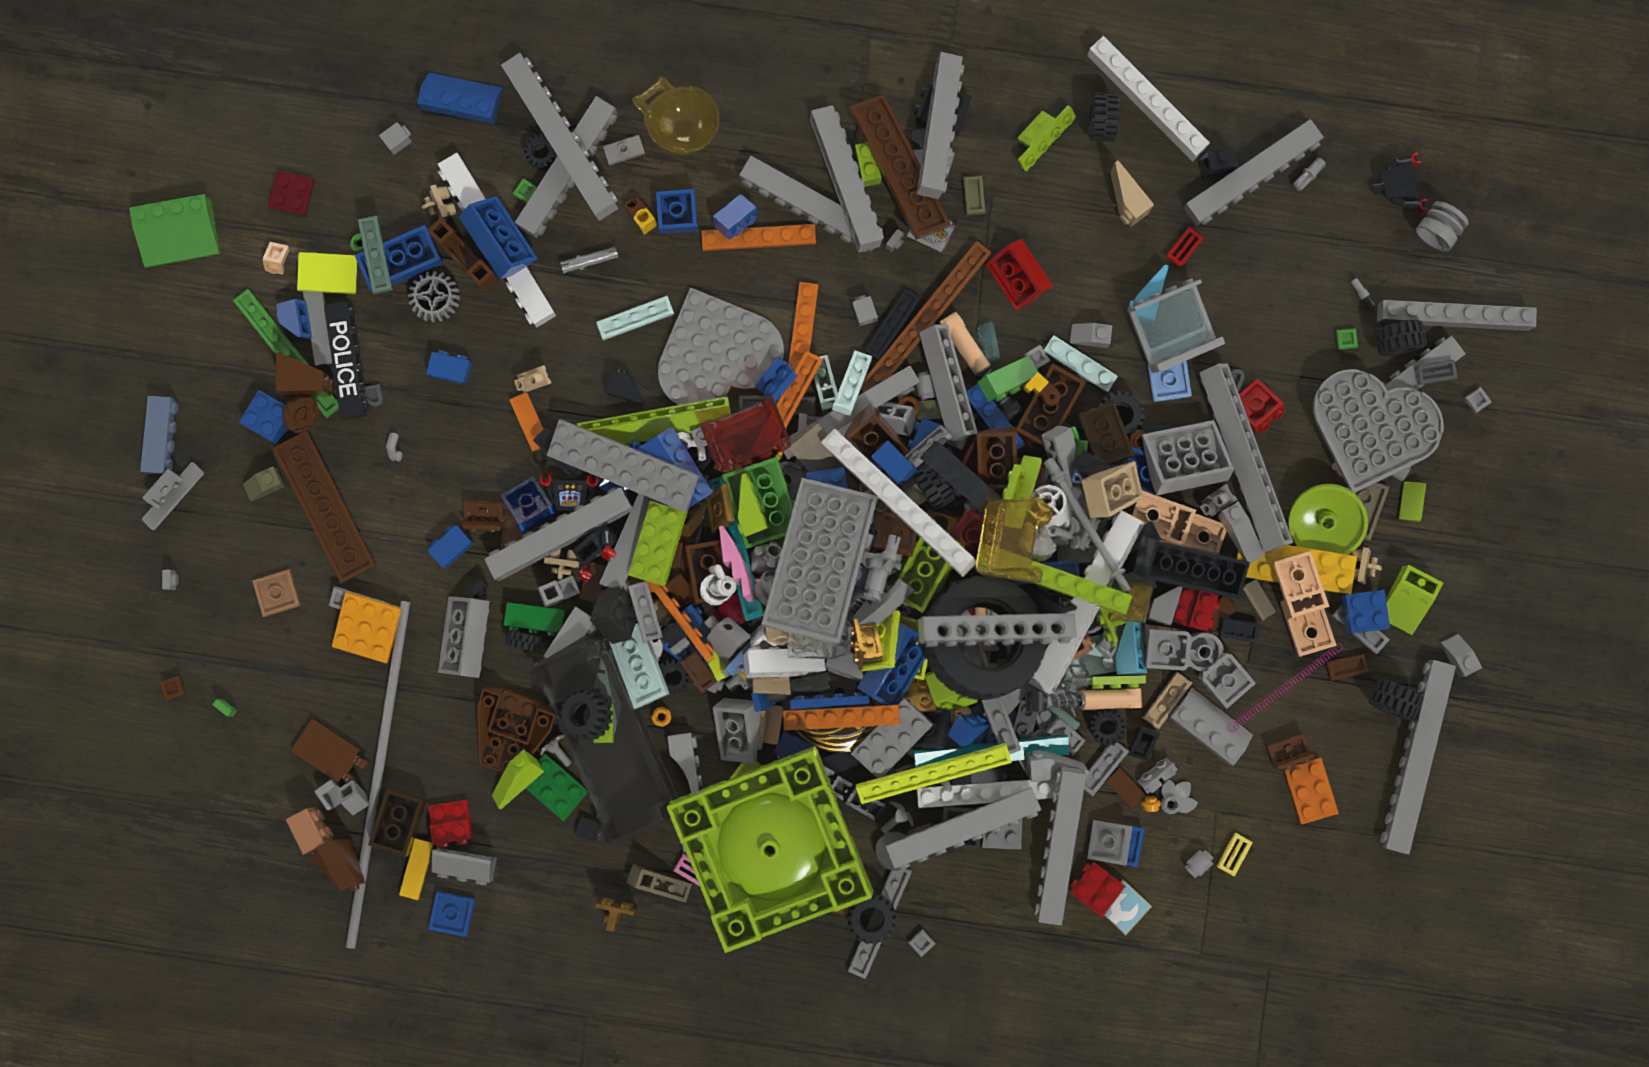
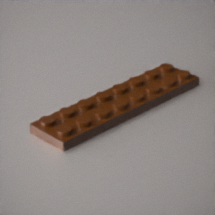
M884 94L851 105L849 111L914 238L917 240L949 228L951 224L939 200L917 194L921 166Z
M304 431L273 447L272 449L340 583L343 584L375 567L376 564L309 432Z

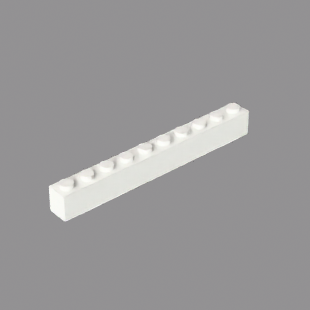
M458 153L438 163L441 169L438 173L443 181L447 180L450 186L447 188L453 197L457 195L460 200L457 204L462 212L469 204L485 200L484 195ZM527 267L513 276L507 277L508 281L505 284L510 292L515 291L518 296L515 300L520 308L524 307L527 311L525 317L530 325L534 323L536 327H539L556 316Z
M835 428L821 442L827 451L874 495L878 496L890 510L962 577L976 564L975 559Z
M1123 511L1114 516L1111 530L1107 531L1103 537V544L1119 569L1124 564L1145 524ZM1097 549L1093 556L1095 559L1092 565H1089L1084 572V579L1111 588L1115 579L1111 580L1109 578L1112 572ZM1076 598L1070 600V602L1077 606V610L1067 612L1066 614L1075 613L1077 637L1071 639L1070 643H1059L1058 640H1052V643H1049L1038 671L1034 673L1029 684L1050 695L1055 692L1100 608L1099 606Z

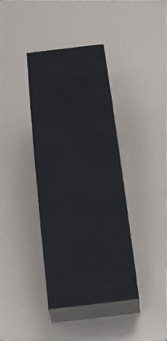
M823 764L836 797L843 800L848 806L877 821L887 805L881 800L861 804L856 790V783Z

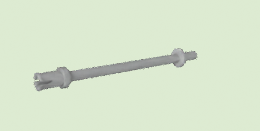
M1054 457L1046 460L1043 464L1050 473L1052 482L1060 486L1111 570L1112 574L1109 578L1111 580L1116 578L1123 592H1129L1131 588L1122 575L1126 570L1117 567L1066 483L1065 472L1061 471Z

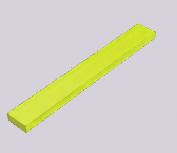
M1003 743L856 784V790L861 804L1009 764L1012 763L1007 744Z

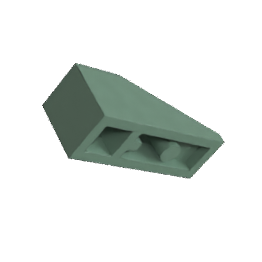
M828 355L820 356L823 361L814 376L823 416L833 411L832 408L838 394Z

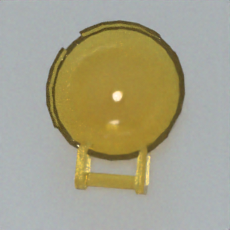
M661 76L656 84L641 95H636L632 98L634 104L645 114L644 123L649 137L654 144L669 154L677 156L696 154L705 149L718 132L720 123L718 106L708 93L695 86L690 85V88L678 87L675 89ZM663 88L665 92L658 95L649 106L644 102Z

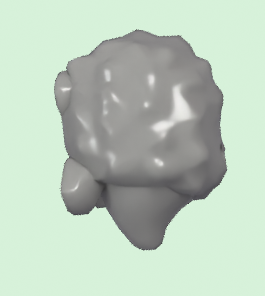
M1024 524L1023 534L1019 538V547L1022 549L1025 557L1038 563L1048 560L1052 553L1056 551V544L1048 535L1047 529L1043 525Z
M776 541L755 547L750 555L751 570L759 576H762L767 570H777L782 547Z

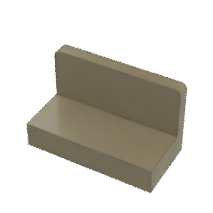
M1256 579L1243 586L1241 595L1258 622H1262L1267 617L1276 613Z

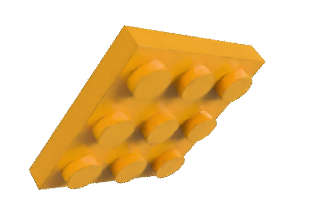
M347 591L344 595L332 647L388 663L402 608Z

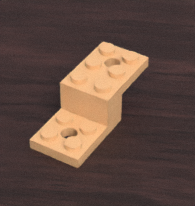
M1142 490L1143 499L1136 502L1131 516L1147 524L1153 521L1148 518V511L1155 510L1158 518L1153 522L1161 540L1219 553L1226 534V529L1222 523L1196 514L1195 509ZM1200 532L1208 534L1207 542L1204 543L1199 540L1198 535Z
M1311 551L1273 562L1284 597L1280 604L1298 657L1336 646L1325 612V608L1329 607ZM1295 570L1302 572L1303 578L1301 581L1293 578ZM1308 628L1315 629L1316 636L1314 638L1307 636L1306 631Z

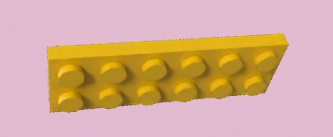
M1286 545L1274 551L1264 552L1265 556L1249 565L1246 578L1279 583L1273 562L1311 551L1324 591L1348 595L1352 592L1357 556ZM1238 550L1237 558L1243 559L1242 555ZM1295 570L1293 578L1301 581L1303 578L1302 572Z

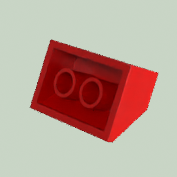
M1022 239L1009 244L985 264L1016 311L1053 287Z

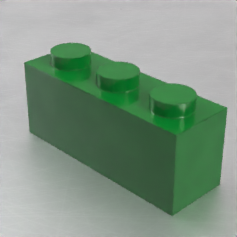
M507 602L504 626H509L508 630L520 632V628L528 629L527 633L539 634V631H547V635L557 636L565 623L567 611Z

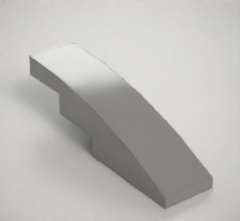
M898 579L888 593L883 592L881 602L873 601L869 603L865 601L845 625L843 633L851 636L850 625H853V618L858 619L859 625L879 624L895 611L914 589Z

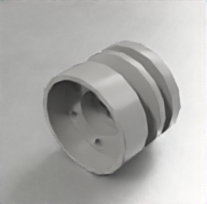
M1436 201L1427 212V217L1422 219L1416 228V233L1430 246L1441 251H1450L1457 241L1456 235H1461L1469 222L1466 216L1454 206Z

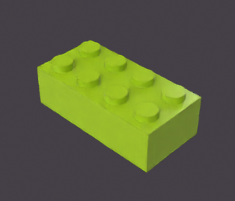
M919 538L914 548L913 557H909L898 579L914 589L904 603L922 613H927L932 603L937 599L953 568L921 538ZM955 540L962 548H964V544Z

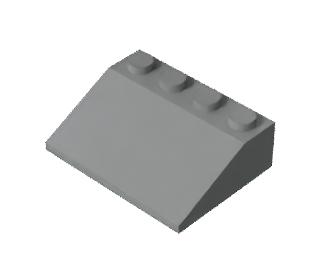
M1214 420L1142 435L1149 475L1156 495L1228 481L1234 471Z

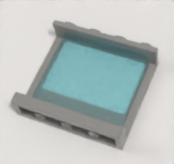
M1193 278L1182 282L1183 286L1179 288L1176 285L1165 289L1167 293L1162 295L1160 292L1149 296L1150 300L1145 302L1144 299L1138 300L1133 303V307L1127 309L1152 373L1163 371L1225 344L1223 337H1215L1196 285L1202 283L1201 279L1193 281Z

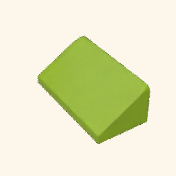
M1403 482L1398 519L1412 522L1421 521L1426 483Z

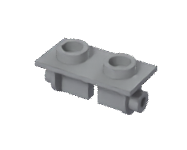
M1166 757L1158 761L1156 766L1150 771L1142 774L1137 782L1147 794L1153 793L1162 785L1159 781L1160 778L1166 782L1176 774L1175 772L1178 769Z

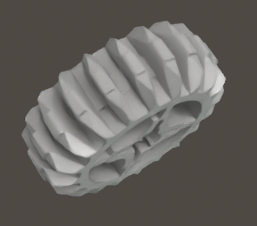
M433 271L432 276L429 272H426V278L419 275L421 281L414 280L413 283L416 287L410 286L409 288L414 292L408 294V297L412 299L409 301V304L414 306L412 311L417 312L419 318L423 316L424 321H428L430 318L432 323H435L436 317L442 322L443 315L447 319L450 318L447 313L450 311L454 314L455 311L452 307H459V304L454 302L455 300H460V296L455 295L460 292L458 288H454L457 285L456 282H451L452 278L450 276L445 278L443 272L439 276L437 271ZM438 283L445 285L449 294L439 292ZM430 284V288L427 291L422 292V290ZM434 293H436L438 297H435L434 300H432L431 297H433ZM420 299L429 302L430 311L421 306ZM447 302L441 309L438 310L440 303Z

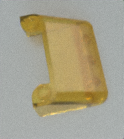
M1038 497L990 502L985 510L976 570L980 574L1029 583L1042 582V570L1037 566H1031L1037 526H1046L1050 523L1053 508Z

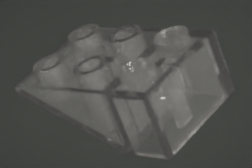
M846 618L839 645L788 633L787 656L788 658L835 659L851 653L852 625Z

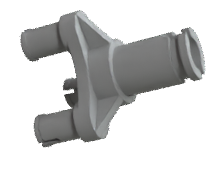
M868 534L861 563L869 572L864 586L865 592L862 594V597L870 601L881 602V595H883L888 575L900 572L902 564L900 562L902 555L897 554L901 538H896V535H889L886 549L883 553H870L875 537Z

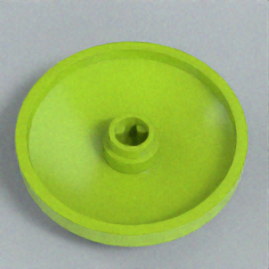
M1321 484L1303 492L1295 500L1290 510L1289 530L1293 541L1298 547L1348 555L1359 547L1367 533L1368 516L1363 502L1353 491L1340 485Z

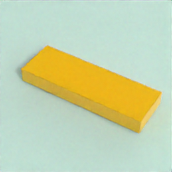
M418 838L414 839L399 893L400 896L419 900L434 847L432 842Z

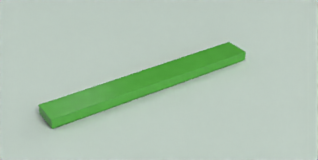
M249 289L233 300L275 354L282 353L309 365ZM332 393L331 396L310 397L317 403L319 410L326 418L339 409L338 400Z

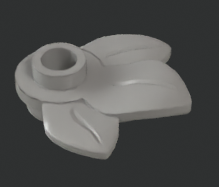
M1167 780L1162 786L1163 799L1161 807L1165 813L1175 814L1178 811L1188 813L1197 806L1198 802L1189 798L1191 783L1180 782L1175 785L1171 780ZM1169 801H1173L1174 806L1172 808H1169L1167 806V803Z

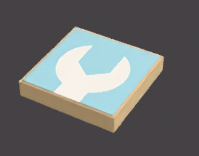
M1122 879L1120 882L1126 888L1105 916L1126 935L1152 906Z

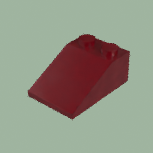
M972 509L966 513L949 533L953 539L965 545L964 549L975 561L982 543L1010 553L1017 549L1010 540ZM976 563L989 576H994L997 570Z

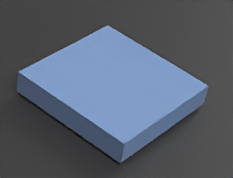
M1186 361L1156 373H1152L1149 364L1147 365L1153 402L1192 396Z

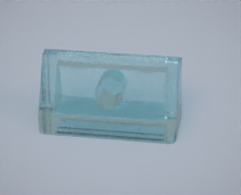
M991 321L979 326L977 330L982 353L989 363L999 361L1000 353L994 324Z

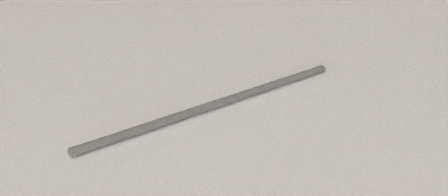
M401 601L400 603L402 611L394 640L359 865L365 883L359 885L360 889L354 891L346 948H356L372 847L368 843L376 822L410 602Z

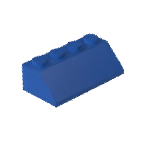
M429 72L421 85L417 103L422 110L495 125L503 88Z
M497 196L469 204L460 214L459 219L499 280L513 276L538 259Z
M673 427L636 449L700 475L689 508L713 493Z
M899 622L895 666L893 668L867 671L857 688L884 705H897L925 661L924 646L919 643L915 644L918 641L919 634Z

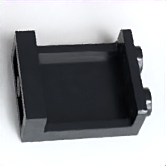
M929 82L927 87H923L920 95L923 98L922 103L917 104L914 112L917 115L916 122L927 125L932 82ZM967 94L964 97L957 95L960 98L958 108L955 109L954 113L957 114L955 126L952 127V131H955L956 136H959L971 103L972 96Z

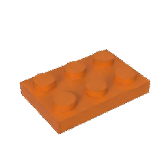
M1322 758L1310 760L1302 765H1292L1291 769L1284 771L1301 825L1339 814Z

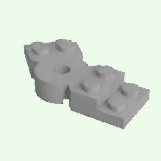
M1148 629L1145 667L1184 671L1191 667L1198 670L1200 681L1210 693L1214 694L1224 708H1229L1256 684L1232 654L1223 653V645L1216 636L1206 632H1196L1190 635L1184 630ZM1202 647H1205L1206 654L1201 657L1199 651Z

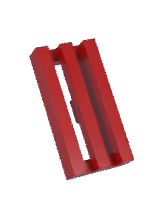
M1188 227L1165 258L1170 259L1173 264L1175 263L1178 268H1181L1204 238ZM1188 233H1191L1192 236L1188 239V241L1177 253V255L1173 257V252L1181 244V242L1188 235ZM1196 237L1198 239L1197 242L1180 262L1178 258Z

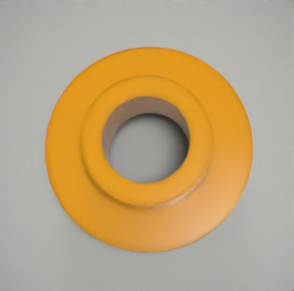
M659 707L653 711L652 721L655 725L662 727L669 724L671 713L668 709ZM660 713H663L665 715V719L663 721L658 719V715Z
M1149 796L1141 801V806H1143L1144 811L1156 812L1159 810V806H1161V801L1157 800L1156 797Z

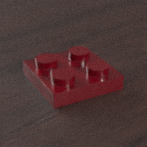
M277 170L268 207L306 216L315 180Z

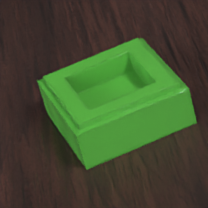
M523 178L513 192V195L527 204L537 187Z
M1356 328L1335 331L1337 350L1358 348Z
M216 699L212 704L227 717H233L237 712L224 699Z

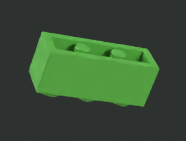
M1027 356L986 375L977 383L988 402L994 399L998 402L1007 397V393L1010 392L1013 395L1020 391V387H1025L1038 371L1030 356Z

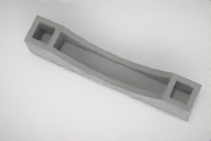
M692 733L668 736L670 756L683 769L688 779L691 793L700 790V786H703L702 776L697 773L700 761L699 756H695L694 748H697L696 736L692 737Z

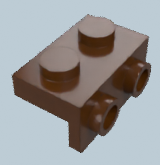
M464 501V522L462 528L469 531L485 529L488 532L501 530L504 524L503 502Z
M1303 732L1266 745L1273 767L1280 771L1289 770L1292 768V765L1297 763L1299 765L1306 764L1310 761L1309 759L1314 758Z

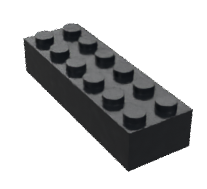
M1143 536L1133 574L1146 579L1240 599L1250 562L1229 555Z

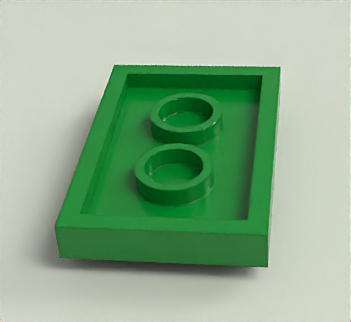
M544 754L538 761L544 772L525 789L562 821H565L589 793V790L552 758Z

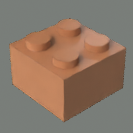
M317 807L307 808L286 819L303 854L313 852L315 848L333 841V833L329 826L326 827L323 821L325 817Z

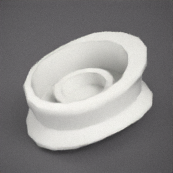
M716 573L707 576L700 587L701 596L711 605H721L732 597V595L721 596L717 593L715 585L718 577ZM726 582L724 587L727 590L730 588V585Z

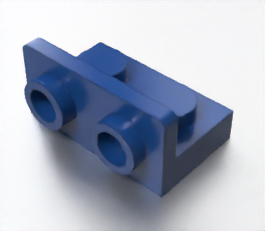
M777 357L755 383V387L764 393L768 402L774 405L797 378V374L790 364Z

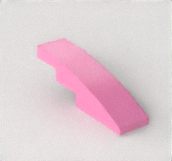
M719 526L723 563L728 569L732 568L733 580L738 585H742L743 597L748 602L756 601L752 580L743 556L724 526Z

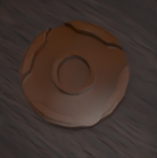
M305 395L291 398L282 411L283 424L287 429L295 433L310 430L313 427L311 425L314 422L316 423L318 419V405L313 399Z

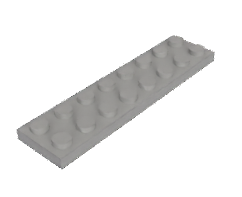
M562 419L558 421L547 456L683 512L688 511L700 475Z

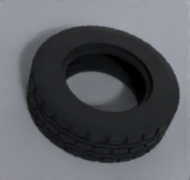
M983 575L982 577L966 578L951 586L932 603L925 617L961 616L965 610L970 608H985L998 615L1041 613L1033 599H1030L1029 595L1022 588H1018L1016 584L1000 577L994 578L993 576ZM1014 625V632L1019 635L1020 630ZM1033 625V632L1038 634V628ZM938 627L937 632L940 636L943 637L944 631L942 628ZM1014 641L1005 663L1001 667L988 669L971 663L962 654L958 644L956 646H945V643H938V646L926 647V644H922L924 646L925 659H927V664L931 671L935 673V677L941 683H944V686L949 690L955 691L956 694L963 697L967 696L969 699L975 700L996 699L1025 685L1034 676V673L1038 671L1046 651L1044 650L1046 644H1040V641H1033L1032 644H1021V641Z

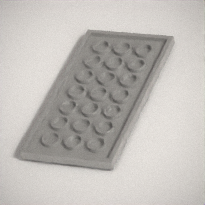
M801 478L762 626L836 645L840 644L878 496Z

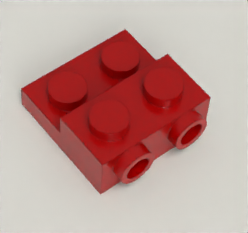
M1258 378L1239 394L1251 429L1256 434L1259 431H1266L1273 419L1278 420L1284 414V403Z
M1182 587L1172 622L1201 632H1208V629L1212 630L1215 622L1212 615L1214 611H1218L1220 606L1219 595Z
M468 800L428 806L432 845L437 844L438 848L447 847L449 842L456 841L457 845L466 844L468 839L473 838Z
M1095 862L1092 864L1087 863L1082 870L1084 875L1081 879H1075L1071 884L1070 888L1072 891L1070 893L1103 918L1126 886Z

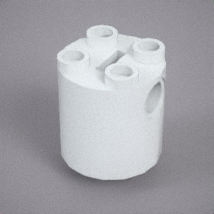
M1052 485L1041 486L1034 490L1028 506L1034 526L1036 524L1039 526L1043 525L1047 529L1050 538H1055L1057 535L1050 533L1051 527L1055 526L1067 530L1071 519V511L1066 495L1061 489Z

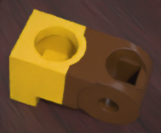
M636 195L623 204L644 235L658 225L655 218Z
M1038 372L1023 388L1027 393L1033 390L1042 398L1044 405L1048 407L1055 406L1061 397L1059 391Z

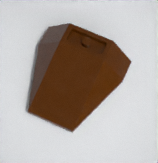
M484 687L477 705L479 765L504 773L508 763L522 750L533 755L551 732L556 713L538 699L507 688Z

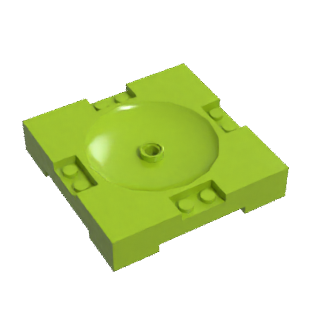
M816 745L763 765L761 768L727 781L724 780L672 800L667 806L680 842L684 845L711 912L712 922L725 953L835 910L836 912L872 898L873 888L838 806L836 795ZM771 845L775 848V852L769 853L765 847Z

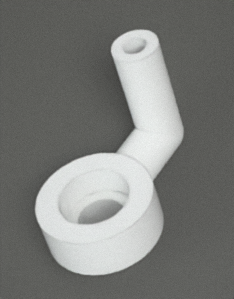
M677 433L686 450L690 447H697L694 439H691L688 433ZM705 447L697 448L699 460H705Z
M720 565L711 566L709 572L711 574L716 573L718 577L715 585L717 593L721 596L732 595L736 590V582L733 578L725 576ZM726 582L730 585L728 590L724 587Z

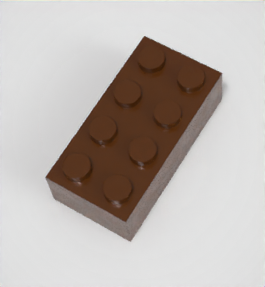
M1053 363L1044 378L1059 391L1061 396L1059 402L1055 406L1048 407L1044 405L1042 398L1035 393L1016 427V432L1020 437L1045 450L1042 435L1058 425L1062 426L1086 383L1084 380Z

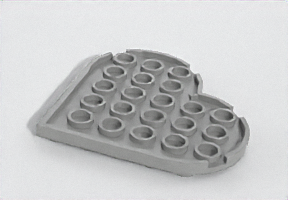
M690 288L659 361L658 377L660 385L666 396L677 405L726 397L731 387L744 390L755 389V383L777 357L784 358L783 341L777 328L767 319Z
M1356 369L1343 370L1331 375L1320 385L1313 401L1315 422L1349 490L1354 493L1429 457L1437 449L1444 430L1441 411L1434 400L1427 394L1408 387L1387 391L1378 378Z

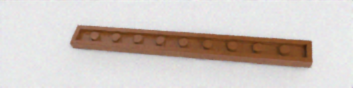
M978 241L975 242L866 376L860 389L863 393L888 379L896 372L921 341L920 332L935 324L992 252Z

